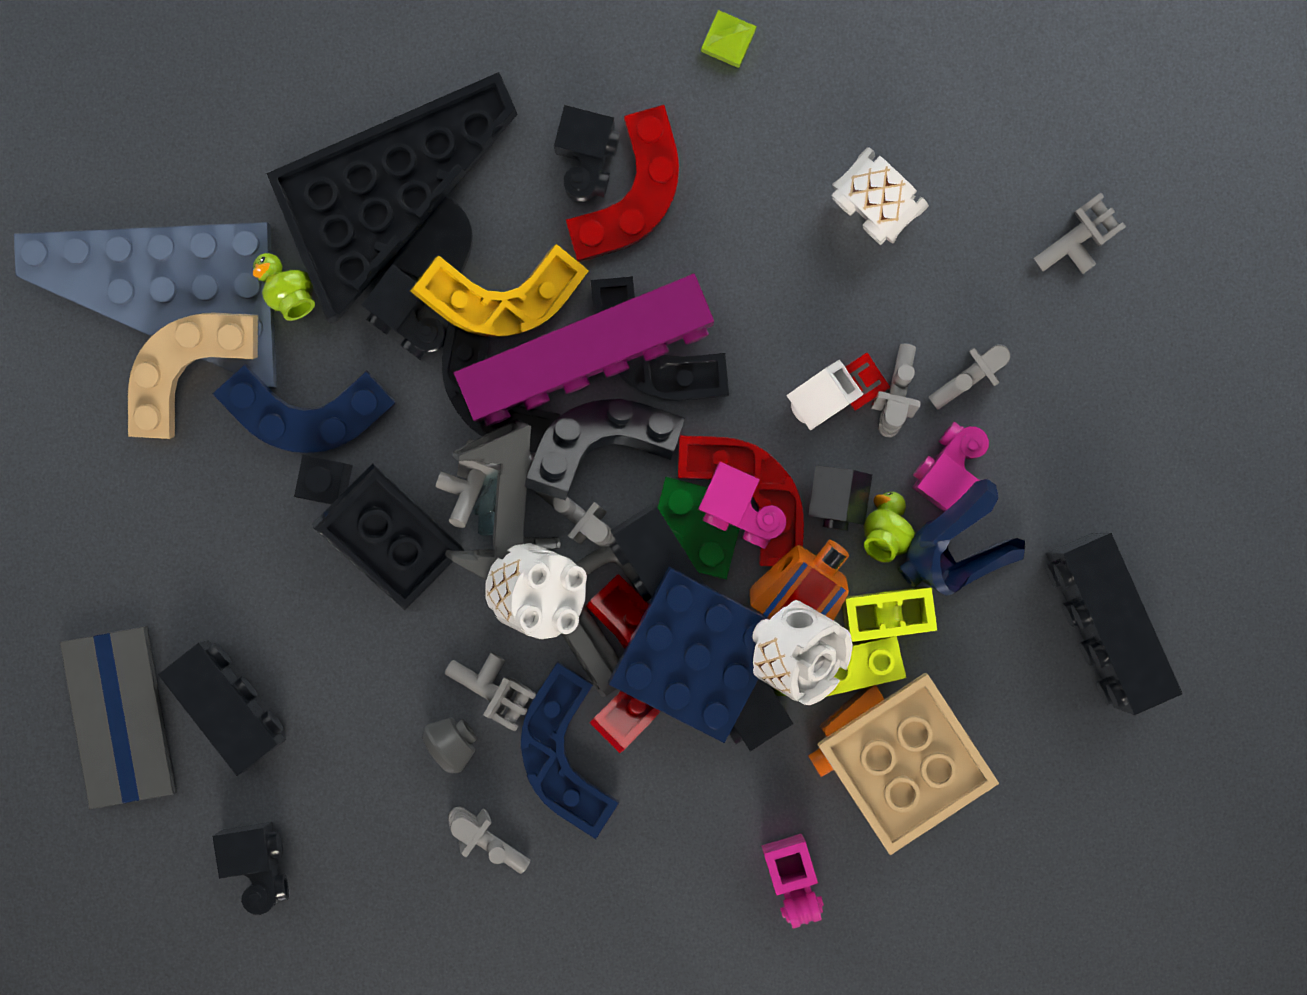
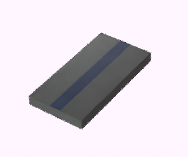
M147 626L60 642L89 810L176 793Z

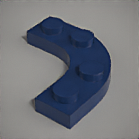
M247 364L243 365L212 393L258 439L279 449L300 453L321 452L346 444L366 430L396 402L366 370L339 396L321 407L304 409L292 406L276 396Z
M558 661L536 694L525 716L521 733L523 763L527 778L543 803L557 815L596 839L616 809L619 801L584 779L571 766L565 753L566 730L570 720L592 688L593 683Z

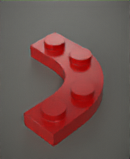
M665 105L624 116L636 160V176L632 188L624 198L608 208L566 219L578 262L614 253L640 242L657 228L669 210L677 190L679 160Z
M679 435L678 478L711 480L719 462H722L760 479L752 496L758 511L765 506L771 505L783 511L786 517L785 529L781 535L772 538L765 549L760 547L759 566L773 567L795 546L800 545L803 547L804 513L799 492L791 476L771 454L752 443L735 438Z
M617 574L588 602L586 607L617 637L625 649L649 604ZM620 691L592 719L590 724L621 753L661 711Z

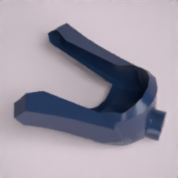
M988 479L976 481L949 509L936 520L928 521L916 533L907 550V561L898 568L902 577L912 587L915 588L923 581L947 596L958 592L962 587L994 570L1024 559L1025 540L1019 538L1003 541L959 562L954 560L948 549V544L952 538L993 510L999 498L996 484Z

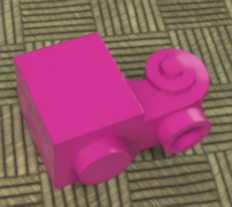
M953 422L938 441L944 446L940 453L934 459L928 455L913 474L918 480L912 488L943 512L958 501L976 481H980L969 473L964 465L965 459L981 457L989 447L987 434L978 427L969 426L964 428Z
M719 462L698 510L706 513L702 521L724 531L727 530L729 524L745 531L742 537L743 540L763 549L766 548L772 538L781 535L786 526V517L778 507L772 505L765 506L758 512L753 509L751 498L760 479Z
M802 833L761 845L776 896L783 894L785 898L783 900L784 907L780 908L782 917L786 918L787 923H791L793 929L800 927L801 924L808 925L810 921H821L820 913H823L822 906L824 904L822 897H817L815 891H812L810 887L817 884L818 881Z

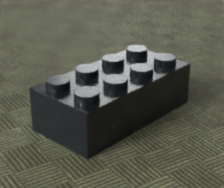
M1090 533L1047 552L1046 556L1050 562L1045 565L1047 575L1055 588L1061 587L1067 601L1062 604L1063 611L1072 627L1078 626L1084 641L1080 642L1079 646L1089 666L1094 664L1101 678L1096 683L1104 702L1107 705L1112 704L1116 709L1137 715L1182 695L1181 688L1112 533Z

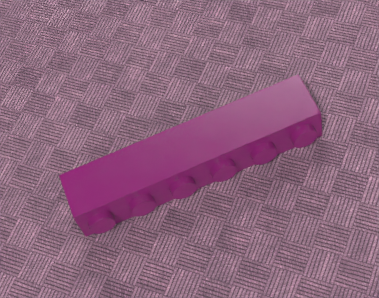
M694 273L454 372V375L473 421L476 423L485 421L488 427L510 418L508 410L524 404L526 410H530L549 402L548 394L564 388L566 394L582 389L590 385L588 377L604 371L606 377L621 373L630 368L627 362L642 355L645 361L662 356L669 352L667 345L683 339L685 345L701 340L709 335L707 328L714 325V319Z

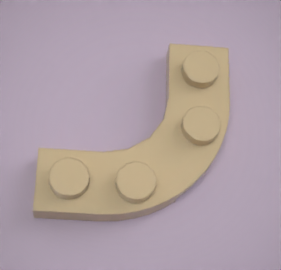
M232 313L195 314L173 321L152 335L138 353L130 373L128 384V437L161 439L175 437V392L178 378L186 366L197 359L207 357L257 358L258 315Z

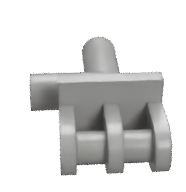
M1099 193L1074 212L1081 222L1078 226L1033 258L1043 272L1068 254L1081 273L1084 274L1095 266L1096 262L1082 243L1092 237L1096 244L1101 246L1126 227L1123 222L1119 224L1113 217L1114 209L1111 207L1108 210L1104 205L1102 193ZM1090 208L1098 217L1092 222L1085 213ZM1100 223H1102L1108 231V233H1106L1104 236H1102L1096 228V226Z
M904 343L899 346L890 393L879 391L872 402L871 409L881 411L878 429L885 437L895 436L906 421V417L912 418L920 407L921 401L906 398L908 385L915 375V370L912 366L916 347L911 344Z
M995 345L982 355H980L975 347L972 348L969 352L976 362L928 396L937 410L964 391L969 390L972 385L985 376L989 378L994 386L1000 383L994 373L1009 362L1010 352L1008 348L1004 345Z
M468 439L466 445L469 444V443H471V442L474 441V440ZM459 461L457 476L463 477L466 480L441 471L436 488L459 496L449 519L452 525L459 528L465 527L482 485L493 489L497 488V474L500 473V464Z
M535 491L537 495L554 507L556 511L576 525L568 534L572 540L582 545L585 539L588 538L600 547L609 546L610 543L615 541L610 531L612 529L601 521L607 511L595 502L586 512L568 497L565 501Z
M492 652L479 674L455 660L451 661L445 671V675L490 701L483 714L485 717L491 718L508 729L516 731L519 726L516 724L520 714H526L528 710L525 708L529 698L534 699L537 693L522 685L520 681L512 678H504L500 686L495 685L493 682L506 660ZM515 691H518V693H517L515 699L512 700L511 698H512L514 692H515ZM506 707H509V709H508L506 715L503 716L502 714H503L505 708H506Z
M455 807L449 812L448 821L451 833L459 839L460 852L464 857H467L477 844L487 851L492 863L500 864L504 862L520 874L527 869L530 859L487 831V828L492 823L487 810L483 808L477 816L463 807Z

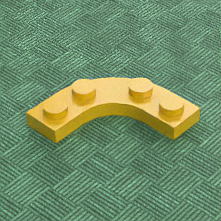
M555 244L529 278L518 288L506 292L487 291L472 283L438 255L410 292L444 319L462 330L482 336L505 337L526 332L550 319L565 304L589 270Z

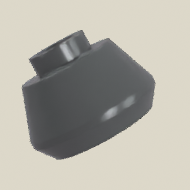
M447 718L427 724L422 734L423 742L428 751L447 773L462 772L475 752L473 742L477 740V737L464 719L457 722L453 718Z

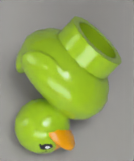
M271 253L261 254L254 260L253 276L265 282L262 291L264 302L271 309L280 311L284 318L289 321L300 319L313 310L315 302L312 298L314 288L308 273L301 270L282 272V263L276 255Z
M893 491L883 495L878 494L874 497L873 502L877 510H874L866 517L863 526L866 537L864 549L869 556L880 562H891L896 556L906 554L915 535L911 524L901 517L906 509L905 500L902 495Z

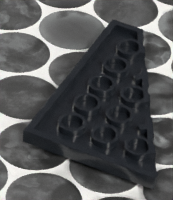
M499 72L266 173L322 310L330 324L338 321L518 115Z

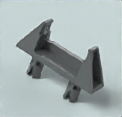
M514 420L453 451V458L458 461L500 464V473L497 474L493 530L494 549L446 550V556L485 580H487L493 563L498 558L503 559L510 553L507 550L515 545L531 543L546 549L561 548L559 537H523L527 488L524 486L536 453H530L529 451L531 426L521 420Z

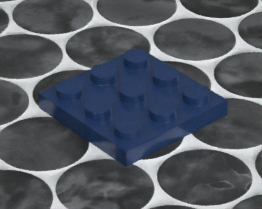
M668 567L608 683L616 689L725 743L759 679L753 673V657L756 643L753 641L752 636L757 624L761 620L769 618Z

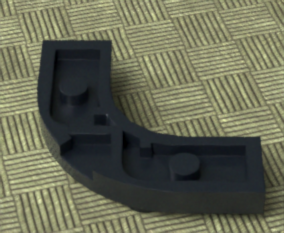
M633 276L591 280L594 314L635 298ZM725 353L685 357L664 354L649 361H645L642 355L627 361L630 368L618 373L632 387L661 399L694 400L729 396Z
M448 321L442 354V375L447 395L463 421L481 436L514 420H521L531 426L529 451L536 453L543 435L561 415L537 409L526 410L525 407L518 406L508 410L510 418L487 427L485 421L479 423L473 421L454 372L485 360L490 336L470 333Z
M605 399L581 404L562 414L547 429L538 446L524 487L566 501L578 466L586 454L600 446L611 444L630 446L671 460L685 418L642 403L624 399Z

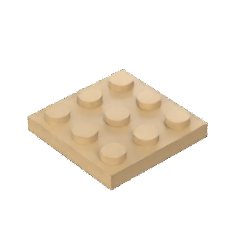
M927 673L922 674L817 743L889 855H892L999 784Z

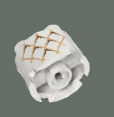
M867 147L858 156V159L851 168L832 184L836 191L831 196L849 216L857 211L866 220L863 224V229L877 243L882 245L886 239L894 243L904 227L914 218L920 216L929 205L922 197L915 202L913 199L916 197L914 194L917 190L881 156L873 162L875 152Z
M531 543L511 547L507 550L510 552L503 559L498 558L493 563L486 580L485 599L489 608L494 610L496 618L501 623L538 639L557 637L561 633L570 634L576 629L585 602L587 575L582 567L577 566L570 558Z
M792 601L770 620L763 619L755 627L752 636L753 641L756 643L753 657V673L757 678L791 699L799 701L804 705H812L823 700L840 682L834 676L839 667L846 670L849 665L853 647L851 634L834 620L801 601Z

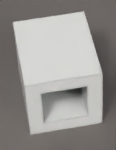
M838 360L786 396L791 401V408L796 418L805 423L811 431L864 394L842 362Z

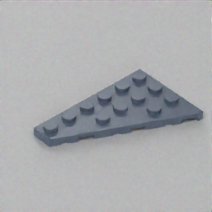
M269 223L14 234L15 274L17 277L150 336L173 321L195 314L232 313L258 315L257 358L207 357L201 359L233 373H236L243 365L247 364L268 388H277L274 309H271L264 302L262 291L265 282L253 276L254 260L261 254L271 253V229Z

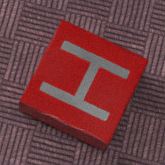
M868 353L845 366L864 394L849 404L853 411L874 399L879 391L884 392L890 388Z

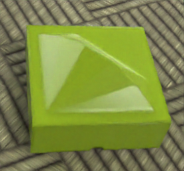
M718 10L702 45L701 52L740 68L757 26Z

